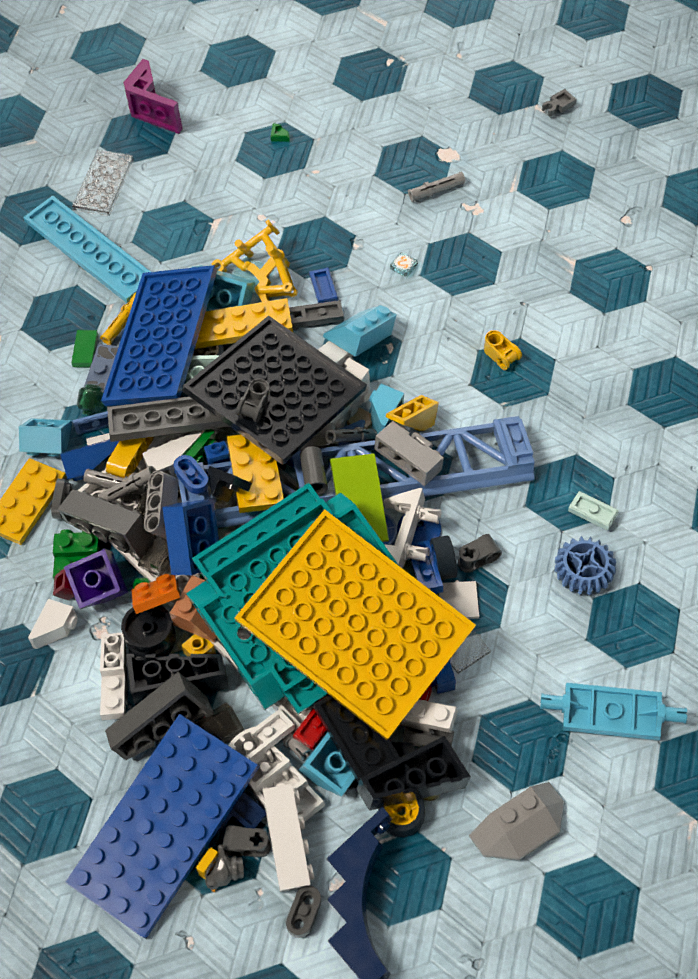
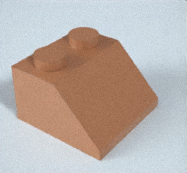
M192 575L180 594V598H178L170 611L173 625L215 642L217 639L214 632H211L186 595L187 592L205 581Z

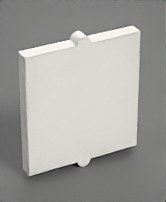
M456 580L452 583H443L444 592L439 593V597L466 618L479 619L476 581L459 582Z

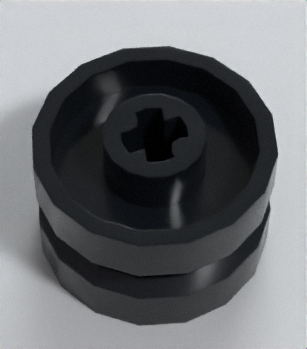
M162 605L138 614L135 613L132 607L122 619L121 630L129 652L135 654V656H146V654L166 656L176 644V632L169 612Z

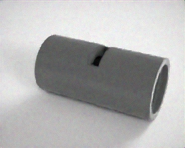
M306 447L300 452L304 484L310 483L315 492L321 495L328 490L322 451L318 447Z

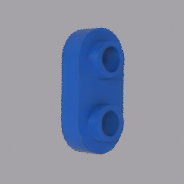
M189 455L177 457L173 464L174 472L187 490L194 494L205 492L209 482L204 470Z

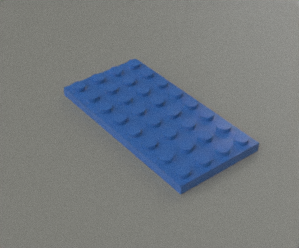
M215 265L142 273L101 399L104 406L181 398L183 385L186 381L218 271Z
M179 714L76 865L66 883L142 938L147 939L260 766Z

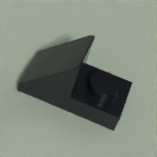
M209 466L208 474L213 497L229 502L233 491L239 492L240 489L249 492L252 483Z

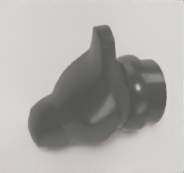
M218 845L219 857L212 872L206 877L205 884L212 892H215L219 886L227 885L231 879L237 880V878H243L244 875L242 857L236 858V856L229 858L225 854L222 845Z

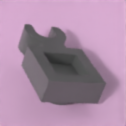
M563 89L552 95L550 101L542 104V111L549 109L548 116L551 117L555 115L557 110L562 113L575 106L577 99L566 89Z

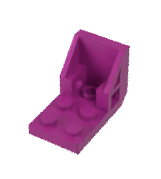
M142 59L123 82L131 116L179 134L183 128L178 102L156 94L149 60Z

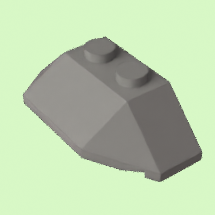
M549 782L531 786L491 812L469 837L483 857L520 860L560 833L564 801Z

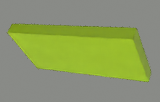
M375 453L331 458L330 464L335 496L342 493L351 500L380 540L388 542L389 537Z

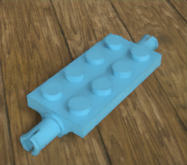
M566 683L563 696L541 693L540 709L562 710V713H564L563 731L660 740L661 725L664 721L683 724L687 722V708L666 707L662 703V692Z

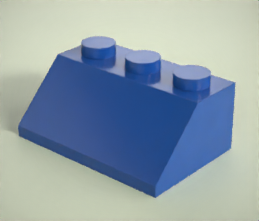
M214 499L182 502L162 507L171 575H194L201 573L192 561V558L219 541Z

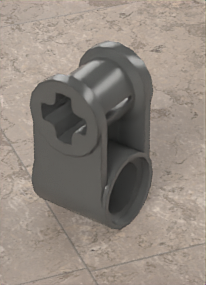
M258 378L251 381L244 396H242L238 403L236 415H245L252 418L254 422L260 420L269 396V384L266 380Z
M484 534L460 548L458 567L465 573L473 572L486 564L496 561L502 555V551L490 534Z
M239 826L225 827L222 846L226 855L264 857L270 852L271 842L264 830ZM262 839L263 842H260L259 845L255 847L254 844H257L259 840Z

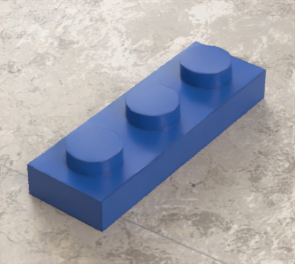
M429 540L411 543L412 546L428 547L430 549L427 562L410 559L415 578L435 594L443 593V583Z

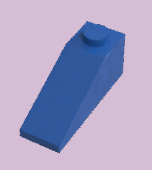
M108 439L62 452L60 456L67 479L73 478V482L82 480L87 469L93 470L114 451L119 441L111 442Z

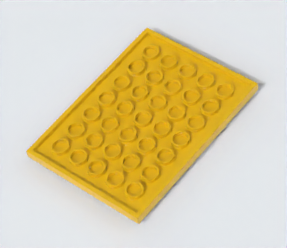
M325 509L234 618L236 622L386 740L389 739L476 626V624Z

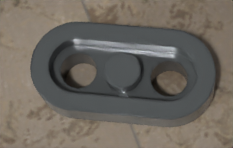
M68 479L56 480L51 505L53 519H63L58 508L72 491V484L68 482Z
M304 886L296 893L286 919L287 930L293 937H305L312 929L321 905V896L315 887ZM306 898L313 899V903L310 905L305 904L304 901ZM297 922H303L304 926L302 928L297 929L295 927V924Z

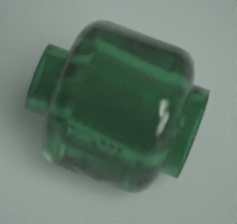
M85 384V387L79 389L76 405L79 409L83 410L82 414L91 416L95 415V412L103 410L104 404L101 402L104 391L101 386Z

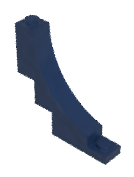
M383 807L327 858V861L346 881L327 899L345 920L346 924L327 941L359 979H388L391 975L375 949L366 914V896L371 871L383 848L375 836L386 832L391 825L390 822L393 820Z

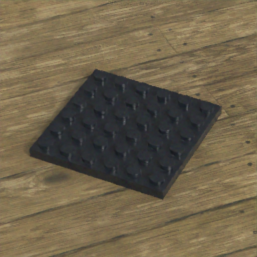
M267 316L184 384L183 392L283 465L366 390L367 384L275 319ZM260 378L268 382L269 396L260 420L254 422L252 418L245 415H236V409L251 381Z

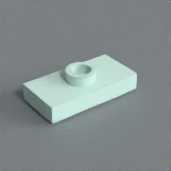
M580 491L568 509L569 512L607 531L619 510Z

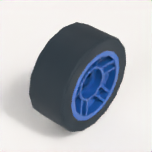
M446 535L431 538L430 546L441 580L456 578V558L450 537Z

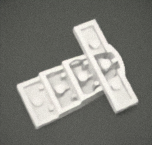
M278 709L256 727H251L239 733L228 746L260 766L248 786L264 809L263 789L292 784L293 790L298 789L300 804L296 805L298 815H303L305 822L322 809L325 803L308 785L307 780L291 765L290 760L274 746L295 730L292 721Z

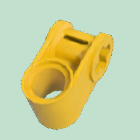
M491 330L486 334L484 352L501 369L507 370L511 363L522 358L520 349L501 332Z

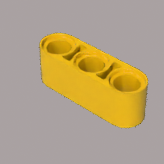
M154 436L119 441L107 461L106 472L122 478L129 477L135 471L143 457L142 453L147 451Z

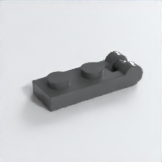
M341 300L289 307L293 331L299 327L344 321Z

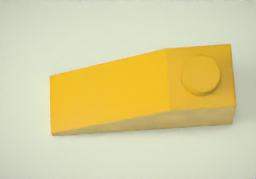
M420 395L386 413V418L414 428L417 431H425L435 425L439 402Z

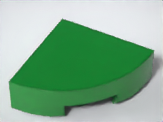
M273 123L271 141L290 142L289 132L282 128L280 124Z

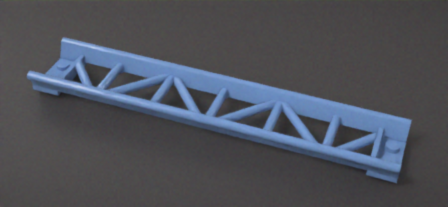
M519 416L494 419L493 423L421 433L420 435L429 442L442 440L436 449L441 456H443L452 440H454L463 472L435 476L425 486L410 475L408 478L375 456L377 468L398 481L380 485L383 503L386 498L418 488H423L424 497L534 480L535 462L533 450L523 421ZM494 432L500 452L474 435ZM462 439L505 466L473 470ZM375 440L320 449L322 457L335 456V458L346 457L347 455L371 454L368 451L375 450ZM301 451L294 454L286 462L294 463L299 488L305 485L300 460ZM231 461L203 465V462L198 463L207 475L209 466L233 475ZM331 464L325 471L327 484L332 478ZM176 476L182 502L214 499L215 505L218 498L213 497L212 494L209 496L208 488L200 494L191 493ZM281 482L282 492L284 495L289 496L290 494L295 492L293 489H291L283 482ZM335 492L323 493L318 496L327 502L335 497ZM238 506L216 509L217 528L243 525L266 510L239 513Z

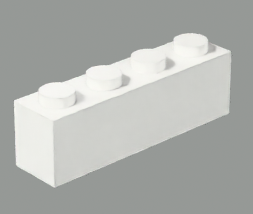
M292 784L263 789L262 793L279 890L284 892L310 886V880H314L312 865H307L305 855L309 854L307 839L302 840L301 830L305 829L303 815H298L296 805L300 804L298 789L293 790Z

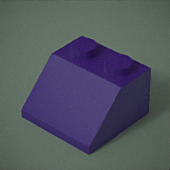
M103 549L64 566L79 609L105 603L128 593L112 551Z

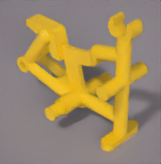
M269 219L265 221L268 225L246 243L237 239L235 246L238 249L222 261L216 259L211 263L216 268L221 265L219 271L226 272V267L233 263L241 271L245 272L248 270L254 274L259 280L254 290L262 302L270 301L269 297H295L298 294V290L294 287L287 269L290 263L285 257L284 252L277 249L269 237L272 232L276 235L280 233ZM260 241H263L266 245V251L271 257L261 269L249 261L244 263L239 258L243 254L251 258L254 255L251 248ZM275 267H277L283 285L270 286L271 281L268 276Z

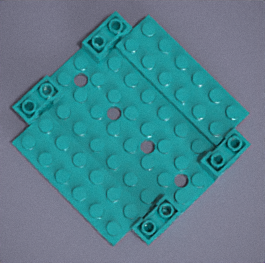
M307 483L194 556L192 561L206 581L186 593L211 632H214L236 664L238 672L264 710L286 696L298 715L327 696L328 693L252 633L248 639H240L237 633L244 627L235 621V616L324 509L399 566L351 500L342 493H339L325 502L323 498L320 499L310 483Z

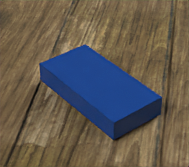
M329 267L310 271V279L317 302L338 301Z

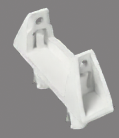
M423 488L410 490L384 499L386 509L391 508L405 513L395 545H385L402 569H404L408 558L424 562L428 561L427 556L430 554L428 547L411 545L418 522L425 520L439 524V518H441V509L423 507L425 502Z

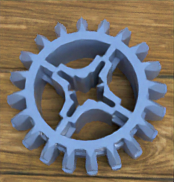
M581 536L579 541L572 538L570 544L565 542L563 548L558 550L555 557L556 565L554 570L557 573L558 580H563V587L570 585V592L577 589L579 595L583 591L590 595L592 590H594L598 594L601 588L606 589L608 583L613 581L616 573V559L613 558V551H608L607 544L601 546L600 539L593 542L592 537L584 540ZM568 564L576 571V574L570 570Z

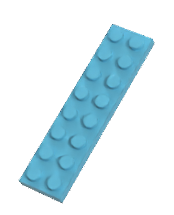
M53 195L23 217L25 223L126 303L137 292L142 273L151 272Z

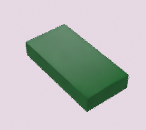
M77 330L71 361L72 367H91L98 340L97 330Z

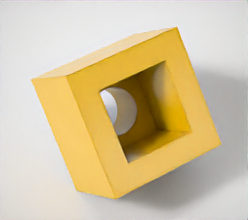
M195 634L181 645L186 656H191V654H216L215 647L209 640Z

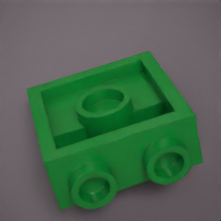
M64 529L60 533L54 534L53 579L56 574L64 569V566L101 551V540L92 532L90 534L84 531L82 533H73L71 530Z

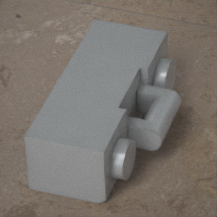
M392 421L376 435L374 449L425 486L442 470L444 457L438 451L431 449L433 444L420 434L414 432L410 436L405 427Z

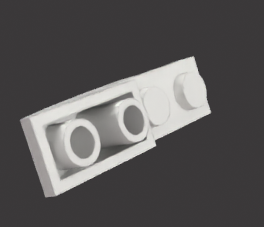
M123 633L101 635L100 673L102 677L100 716L102 721L120 719L126 714V705H128L127 656Z
M418 700L400 725L427 732L435 729L451 733L458 710L454 706Z

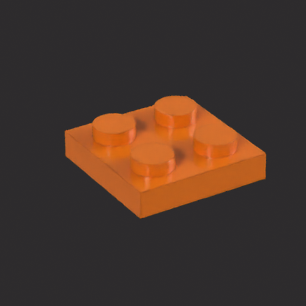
M164 574L159 576L156 581L150 583L143 582L132 589V603L136 614L180 598L176 575Z

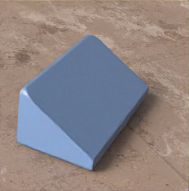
M108 411L73 420L77 435L109 427Z

